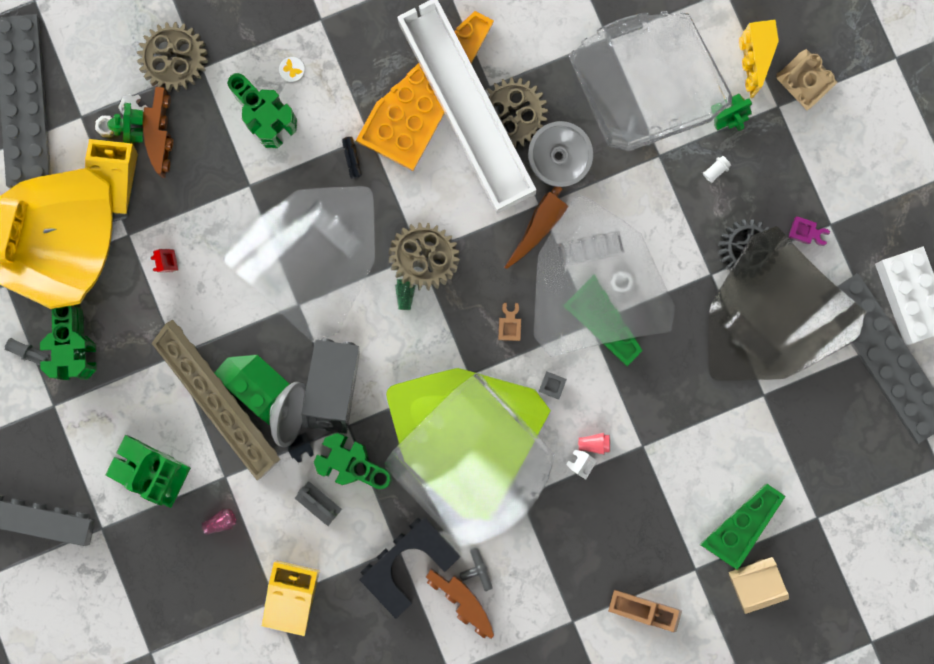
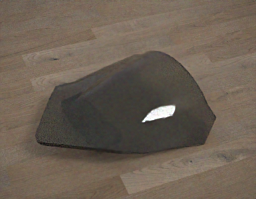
M775 226L752 235L709 305V374L715 380L786 379L859 340L867 312L817 269L779 227Z

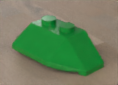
M259 355L228 357L214 372L226 388L258 417L270 425L271 406L278 395L290 383Z

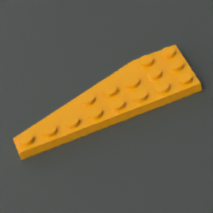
M476 11L466 18L454 31L471 64L494 23V20ZM419 63L407 73L404 79L392 87L389 93L376 102L356 139V142L411 171L415 170L445 114Z

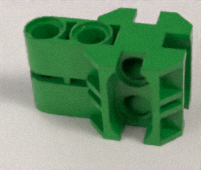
M240 73L230 75L227 84L236 100L243 106L242 121L248 130L259 138L260 143L265 148H279L283 142L277 137L278 133L285 129L292 136L297 131V118L292 108L287 103L284 105L281 102L279 94L275 90L262 89L258 91L244 75Z
M76 305L52 309V333H48L40 342L41 351L51 350V361H41L40 369L49 378L70 380V377L80 378V380L89 379L96 372L97 363H87L86 352H96V344L88 336H84L83 310Z
M336 433L325 437L322 444L332 450L328 458L323 455H316L313 462L317 474L329 477L332 469L339 471L335 483L340 485H347L360 480L376 489H384L390 486L392 474L387 469L368 461L369 456L365 445L354 442L351 450L344 448L348 439L347 436ZM360 463L366 465L367 471L364 475H360L357 472L356 468ZM380 472L384 473L387 477L384 485H380L376 481V476Z
M125 435L116 453L126 458L127 461L114 457L105 475L124 485L127 490L140 494V497L150 502L172 508L191 467L175 460L174 457Z

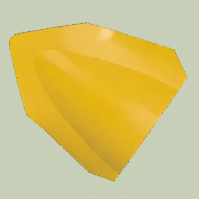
M86 167L25 180L0 196V285L49 309L81 304L85 295L98 280L108 256L113 221L111 185ZM44 229H57L48 233H43Z

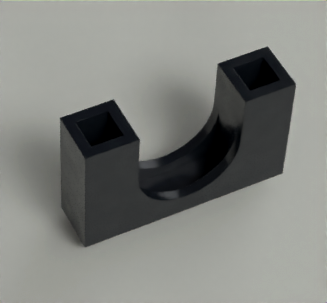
M418 517L409 525L412 530L406 535L401 533L393 541L395 546L391 550L385 548L377 556L379 561L374 566L369 563L360 572L363 576L359 580L395 619L413 603L393 578L392 565L397 555L409 549L421 550L428 554L444 572L461 557L425 517L422 520Z

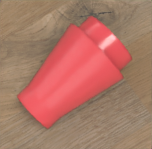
M601 433L579 437V451L605 455V453L610 452V435Z

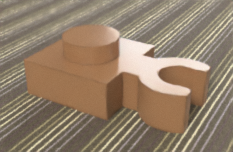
M504 303L502 311L506 318H499L498 340L520 341L521 319H515V315L519 311V305L515 303V310L509 312L506 309L507 303Z

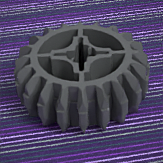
M742 219L740 224L737 221L734 222L733 228L728 226L726 228L728 234L723 233L721 235V238L725 241L718 243V246L724 247V249L718 251L719 255L725 254L721 262H729L726 269L729 270L733 266L735 268L733 270L734 275L741 270V277L743 278L746 277L747 271L750 278L755 276V271L758 275L763 274V269H770L768 263L775 262V259L771 256L778 253V251L772 249L778 245L777 242H771L775 235L771 234L768 236L767 234L770 227H766L763 230L761 229L763 223L759 222L755 226L754 219H751L749 224H747L746 219ZM747 232L743 242H732L736 234ZM755 235L760 238L763 246L756 243ZM746 244L752 247L749 253L746 252V249L744 250ZM732 249L740 254L741 262L734 257ZM763 254L758 264L749 265L752 255Z

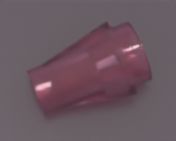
M222 509L209 520L202 523V529L206 535L232 529L237 523L236 517L231 509Z

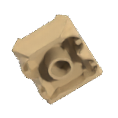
M807 49L798 53L776 75L779 82L806 110L813 107L838 83L833 73L822 66L821 57L818 54H811Z
M772 557L765 560H757L754 564L728 572L745 614L789 599V594L777 564Z

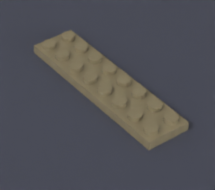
M174 320L167 322L153 340L152 345L258 481L281 460L277 452L268 444L262 432L251 422L248 414L241 409L235 397L224 387L221 379L214 374L208 362L198 353L195 345L184 335L181 327Z

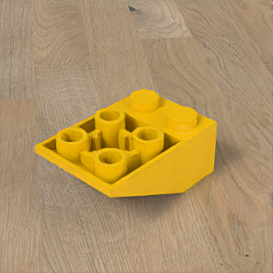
M776 20L749 23L741 37H739V47L744 53L742 67L747 72L745 87L746 91L750 92V98H754L762 88L779 41Z
M89 139L85 157V168H89L111 185L112 213L127 214L138 157L136 149L130 143Z
M278 560L275 561L268 584L261 626L305 636L320 570Z

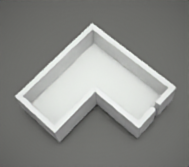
M924 246L876 263L875 266L905 345L933 337L934 273Z

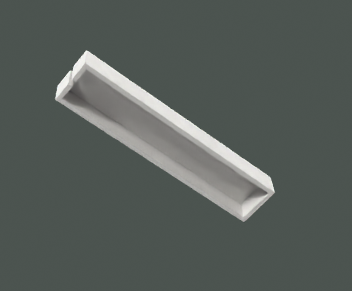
M429 0L419 5L421 17L418 18L417 11L413 8L398 16V22L489 200L498 214L535 195L536 188L439 1Z

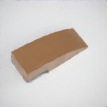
M614 590L608 612L671 632H677L682 610Z

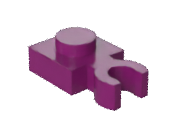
M796 216L788 238L808 245L811 244L813 239L817 245L825 246L827 242L821 240L820 235H829L831 231L825 228L817 230L815 229L816 222Z

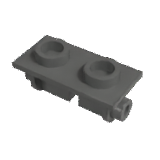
M309 481L299 490L295 497L299 503L327 526L331 524L342 510Z

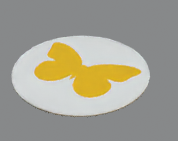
M296 57L285 58L279 66L281 77L289 82L299 80L305 70L303 62Z

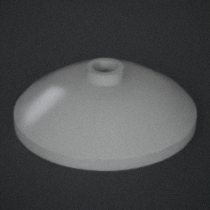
M563 121L549 123L540 128L530 142L528 149L529 164L534 174L548 185L555 187L573 185L584 178L592 165L593 148L591 141L581 128L572 123ZM556 152L562 155L561 160L555 158Z
M293 382L288 385L271 406V434L278 446L288 447L291 445L303 426L301 412L306 386L303 383Z

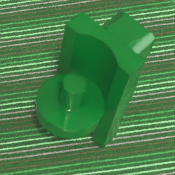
M740 94L732 96L730 99L731 107L727 109L722 103L714 105L712 107V114L717 131L726 126L729 129L736 127L738 131L743 130V122L748 121V116L752 114V101L750 98L745 100Z
M125 103L123 119H121L120 114H115L114 118L107 122L108 129L114 131L116 136H119L123 131V143H140L143 141V128L131 127V124L143 125V110L131 109V103Z

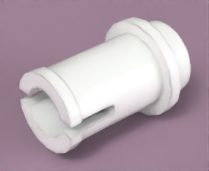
M724 156L718 157L716 162L703 172V175L710 183H713L724 171H729L731 164Z

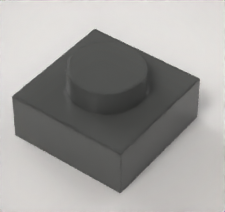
M546 371L538 392L559 400L567 379Z

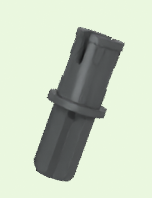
M9 338L5 344L6 351L20 356L24 361L29 360L40 365L41 361H49L48 354L32 348L31 344L25 345L13 338Z

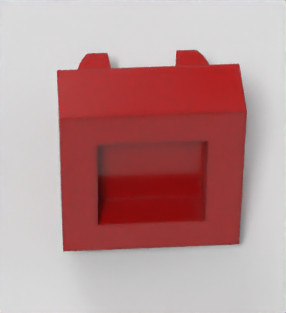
M158 249L153 251L154 255L150 259L155 260L156 268H153L154 272L178 271L174 249Z

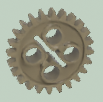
M165 22V28L163 29L158 24V31L155 32L150 29L151 36H143L146 43H139L143 49L137 51V54L142 57L137 60V63L143 65L139 70L141 73H145L143 77L146 80H150L152 86L158 83V87L164 88L166 86L168 92H171L172 87L179 92L180 86L183 85L187 90V83L190 82L195 85L193 78L201 79L202 77L198 72L206 71L204 66H202V64L208 63V60L202 57L208 54L206 49H202L205 43L199 41L201 39L199 34L194 35L195 31L193 28L187 31V26L184 23L179 28L177 22H174L173 27H170L168 22ZM162 42H168L166 48H158ZM183 44H189V48L186 51H180V47ZM159 63H165V67L162 70H156V66ZM180 65H186L185 71L177 72Z
M511 77L510 83L507 84L502 79V86L499 87L498 84L494 83V91L487 89L490 94L488 98L494 108L497 105L504 106L503 113L498 115L500 120L506 118L502 122L504 128L508 123L515 124V130L512 133H507L514 148H517L518 142L525 147V140L531 142L532 136L535 135L538 129L543 127L541 122H548V119L543 117V114H547L549 111L542 108L547 104V101H540L544 95L542 92L536 94L537 86L530 89V81L523 85L522 78H519L518 82L515 83L513 77ZM516 93L522 94V100L519 103L512 102V96ZM526 102H530V105L521 108ZM511 109H514L515 111H517V112H516V114H517L516 117H513L512 115L509 116V115L511 114V112H510ZM527 111L534 113V117L530 121L523 120V115Z
M420 222L417 228L410 224L409 231L402 228L401 234L397 233L395 240L391 241L392 248L389 249V255H391L389 256V263H393L391 271L397 270L395 277L403 276L402 284L409 281L410 288L417 284L418 290H421L422 285H425L429 291L431 285L438 289L439 282L446 285L447 278L452 279L453 273H456V265H458L460 260L457 258L459 250H454L457 243H450L452 235L445 237V229L438 232V225L431 229L430 223H427L426 228H423ZM429 241L432 242L434 245L428 246L425 242ZM410 248L414 250V252L409 253L405 249ZM434 260H440L443 264H436ZM414 267H420L423 271H416Z

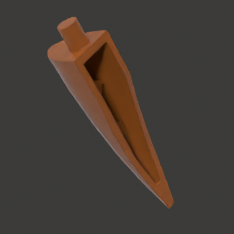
M554 186L551 192L545 193L534 210L521 242L504 268L508 269L531 251L564 215L569 206L558 198L563 190L561 187Z

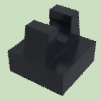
M306 432L297 436L294 442L287 447L292 459L294 458L298 463L302 462L301 454L305 452L310 457L314 456Z

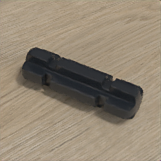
M345 137L342 139L343 148H345L344 153L347 166L350 168V178H360L362 174L360 167H358L359 161L356 149L354 148L353 137Z

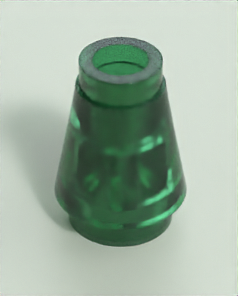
M397 279V284L394 285L398 310H411L416 285L410 288L409 281L402 284V279Z

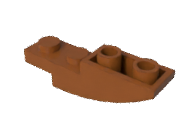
M155 87L153 108L144 107L143 133L152 166L161 178H166V172L170 171L171 162L168 156L169 151L173 149V138H171L167 131L163 130L168 125L166 109L170 107L171 96L168 95L169 93L165 88Z
M431 568L426 575V578L429 579L427 584L435 590L440 588L446 592L445 597L453 604L456 602L460 603L456 608L457 618L466 625L470 622L476 627L474 631L484 639L487 636L492 639L494 633L490 620L474 593L457 576L454 575L450 581H447Z

